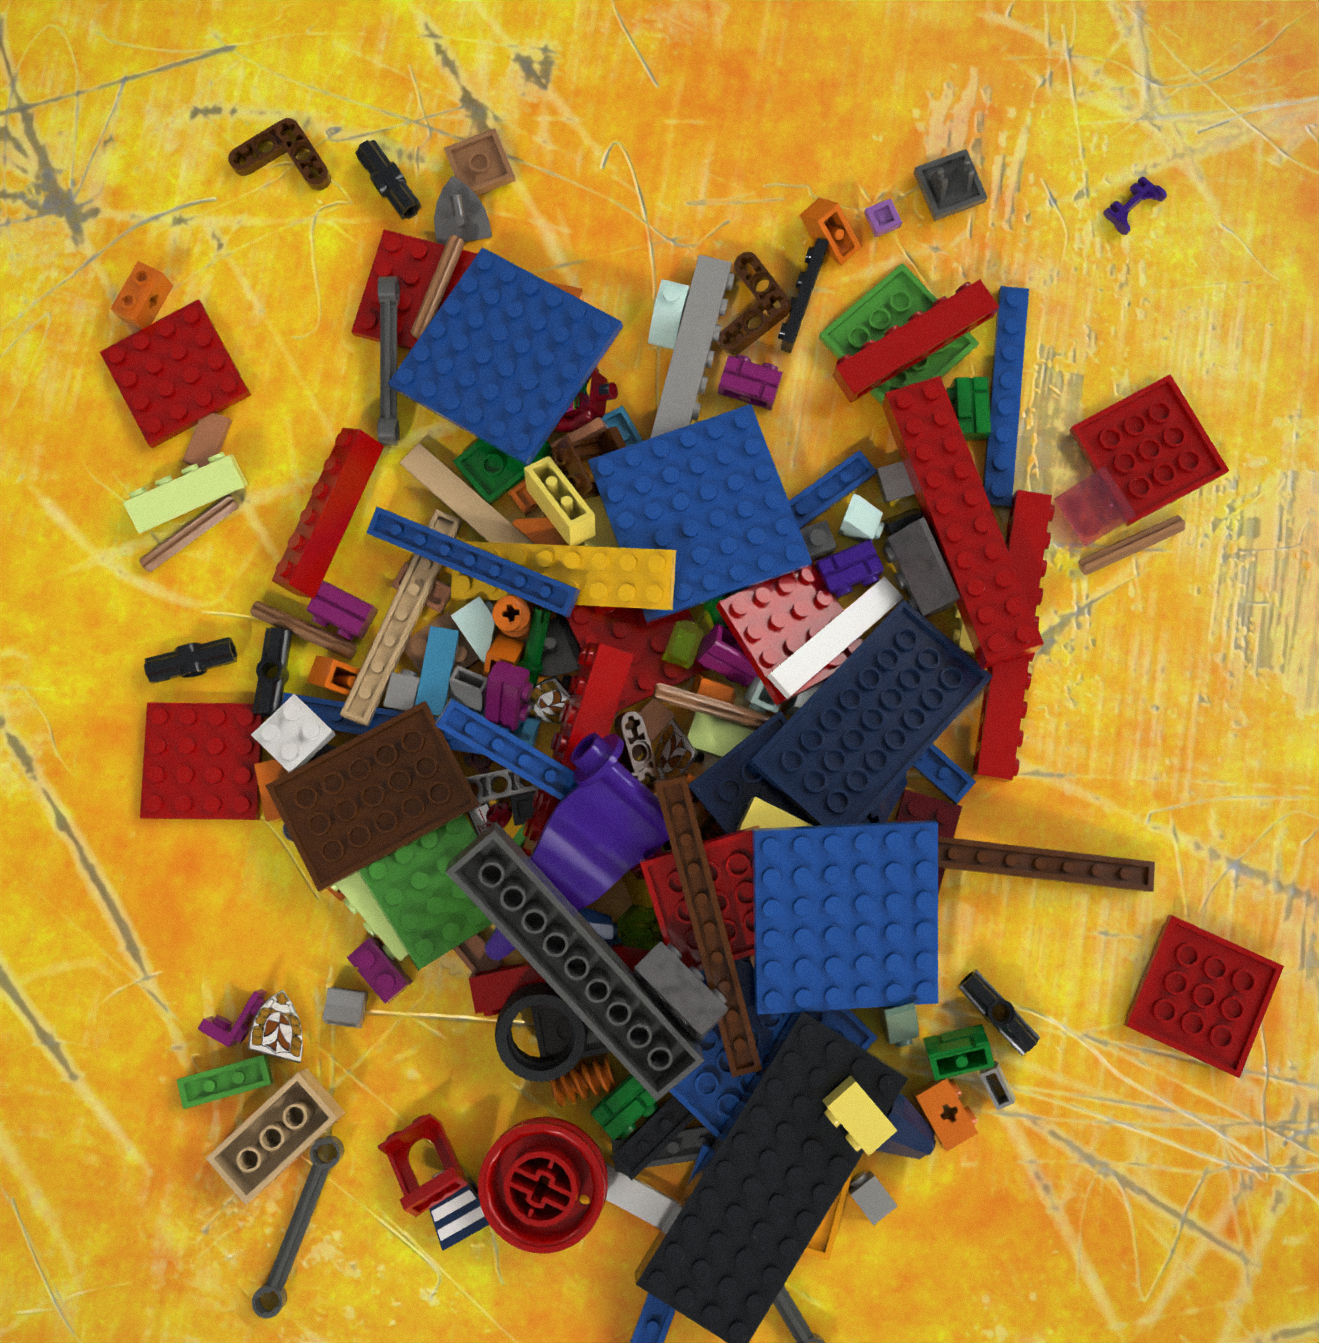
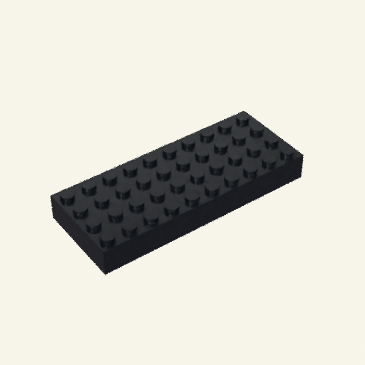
M802 1010L794 1012L761 1065L762 1070L758 1071L635 1271L637 1286L727 1343L750 1342L864 1153L862 1148L857 1152L846 1140L845 1136L849 1132L842 1124L836 1128L824 1112L828 1108L822 1100L851 1075L886 1116L908 1080L895 1067Z

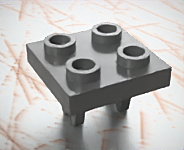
M967 149L917 166L914 169L913 173L934 221L983 204L988 198Z

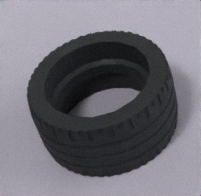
M547 982L529 984L515 991L506 1000L499 1012L495 1028L497 1051L505 1066L515 1075H518V1077L535 1082L553 1081L566 1075L567 1072L569 1073L577 1065L586 1047L588 1026ZM540 1004L555 1007L564 1013L569 1019L572 1029L571 1039L567 1047L554 1056L544 1058L530 1056L519 1049L513 1040L511 1032L513 1021L519 1012L527 1007Z

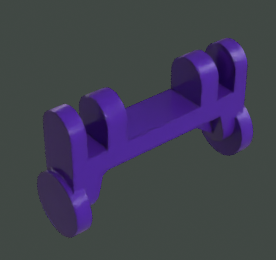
M1141 177L1138 179V183H1134L1130 187L1131 193L1135 195L1124 206L1118 201H1114L1103 214L1115 225L1119 233L1127 235L1130 232V226L1127 221L1128 213L1142 200L1164 201L1167 194L1162 187L1155 186L1145 177Z

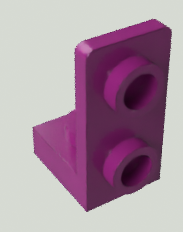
M263 989L253 992L233 1028L231 1027L232 1022L216 1015L215 1017L204 1018L198 1030L227 1047L237 1043L241 1044L250 1032L251 1028L248 1024L259 1008L265 1003L263 999L267 992Z

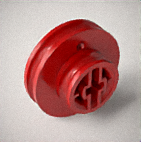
M555 1117L530 1118L510 1127L499 1137L486 1154L478 1178L480 1205L492 1229L508 1244L523 1251L538 1254L559 1252L581 1241L597 1222L608 1193L607 1166L597 1144L584 1130L575 1124ZM544 1176L550 1179L548 1185L542 1182ZM580 1196H588L589 1203H581Z

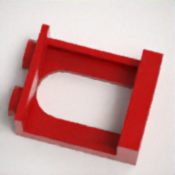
M430 1113L417 1117L413 1120L412 1125L402 1131L390 1134L386 1141L378 1145V1149L388 1156L404 1197L399 1200L404 1211L415 1217L469 1184L442 1122ZM428 1139L434 1144L445 1171L419 1186L409 1162V1151L417 1141Z

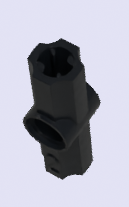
M366 140L361 143L355 154L365 170L370 174V179L383 198H387L402 220L411 219L417 215L421 204L407 186V182L397 165L393 161H389L375 140Z
M275 627L266 628L261 660L256 667L258 681L252 712L255 715L270 717L281 707L284 685L289 678L287 666L293 634L290 630ZM277 666V675L274 678L268 679L267 673L269 669Z
M230 637L204 644L189 643L176 647L173 652L145 658L144 670L150 683H159L177 677L189 678L203 675L208 669L237 662L238 655L233 640Z
M977 969L961 980L957 986L959 990L983 1014L985 1020L991 1023L1021 1056L1037 1044L1040 1039L1038 1034L1014 1010L1012 1004L1005 1000ZM997 1004H1002L1005 1009V1014L1000 1020H995L992 1016V1009Z

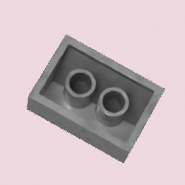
M924 517L886 539L883 553L889 564L893 563L897 572L894 574L896 583L900 590H905L908 596L906 602L923 617L928 618L950 609L960 599V595Z
M660 941L634 967V973L686 1031L700 1043L727 1013L728 1007L725 1005L727 999L716 988L710 990L702 982L705 978L695 967H686L680 961L682 955L673 945L669 943L665 946Z

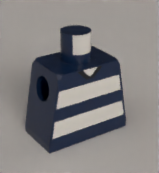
M443 1169V1170L437 1172L436 1174H434V1175L432 1176V1178H434V1177H436L437 1175H439L440 1173L444 1172L445 1169ZM470 1176L466 1177L468 1185L429 1209L443 1251L489 1225L480 1205L478 1186Z

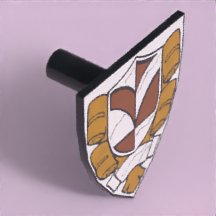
M564 675L562 681L553 676L536 684L527 701V704L531 705L529 717L544 722L562 724L563 721H560L559 717L563 705L568 704L571 697L568 689L572 676Z

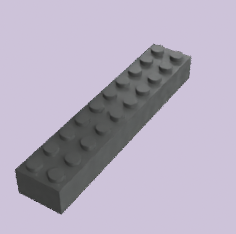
M496 821L448 862L446 868L448 876L656 1101L704 1062L702 1048Z

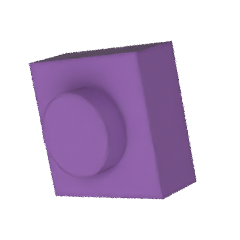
M891 199L865 209V217L875 238L896 230L902 225V221Z

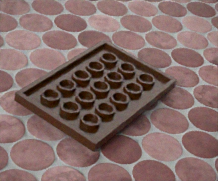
M426 701L265 785L318 892H322L359 872L360 869L387 857L481 806L442 730L434 726L436 719Z

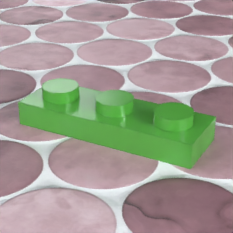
M267 1054L177 1079L183 1109L274 1083Z

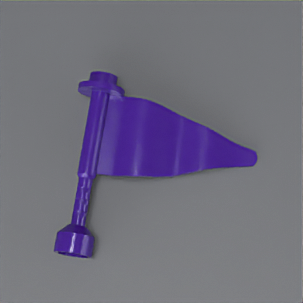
M593 732L583 738L574 748L570 761L577 766L574 771L573 780L578 785L557 804L548 818L530 856V859L576 910H580L595 902L624 874L639 864L640 859L653 855L667 840L670 842L658 797L617 761L624 747V741L617 734H610L601 738L596 732ZM495 928L484 946L486 954L491 959L498 961L516 949L497 928Z

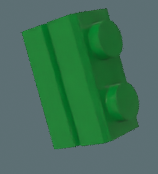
M958 377L953 379L950 387L946 388L965 440H986L991 434L988 378Z
M982 1024L923 1038L935 1081L995 1067L990 1044Z
M629 1074L611 1093H608L591 1109L590 1113L612 1140L619 1136L625 1139L636 1129L634 1122L642 1115L647 1119L659 1108V1105L636 1078Z

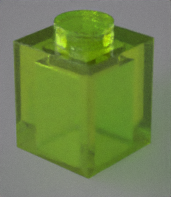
M688 620L676 621L661 659L689 669L694 662L704 630L698 629L699 626L696 623Z
M633 904L617 920L623 946L651 951L660 941H663L654 907Z

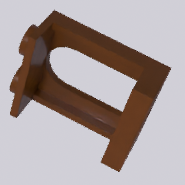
M615 426L608 428L599 437L571 442L569 436H565L551 452L565 477L583 499L600 495L595 481L590 482L579 458L597 454L601 456L627 446L618 427Z

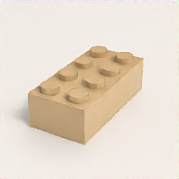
M305 1068L297 1072L211 1152L206 1159L246 1205L268 1187L346 1112L312 1073Z

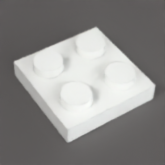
M295 694L251 734L289 773L305 765L336 735Z

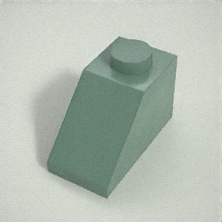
M914 1002L901 1006L877 1007L886 1042L889 1044L894 1043L895 1047H903L912 1044V1038L919 1037Z

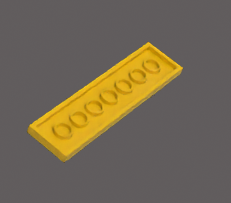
M463 541L579 589L580 593L575 605L673 610L675 550ZM452 569L451 598L476 599L480 596L482 600L498 601L508 595L516 596Z

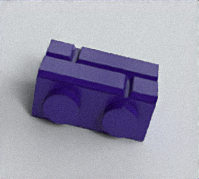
M870 539L818 560L815 564L830 594H836L837 598L852 593V587L862 583L864 587L878 582L880 580L878 576L884 571Z

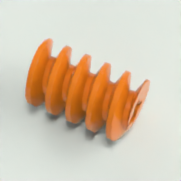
M508 595L499 599L493 607L492 617L494 623L505 636L520 641L528 638L533 616L528 604L517 596Z
M605 1053L602 1064L599 1063L596 1057H592L591 1067H588L585 1061L581 1060L580 1070L577 1071L574 1067L568 1074L553 1081L550 1080L556 1102L560 1107H564L566 1096L574 1104L577 1102L578 1093L583 1100L589 1098V1090L592 1091L594 1096H600L601 1086L607 1093H611L612 1083L615 1084V1078L608 1054Z

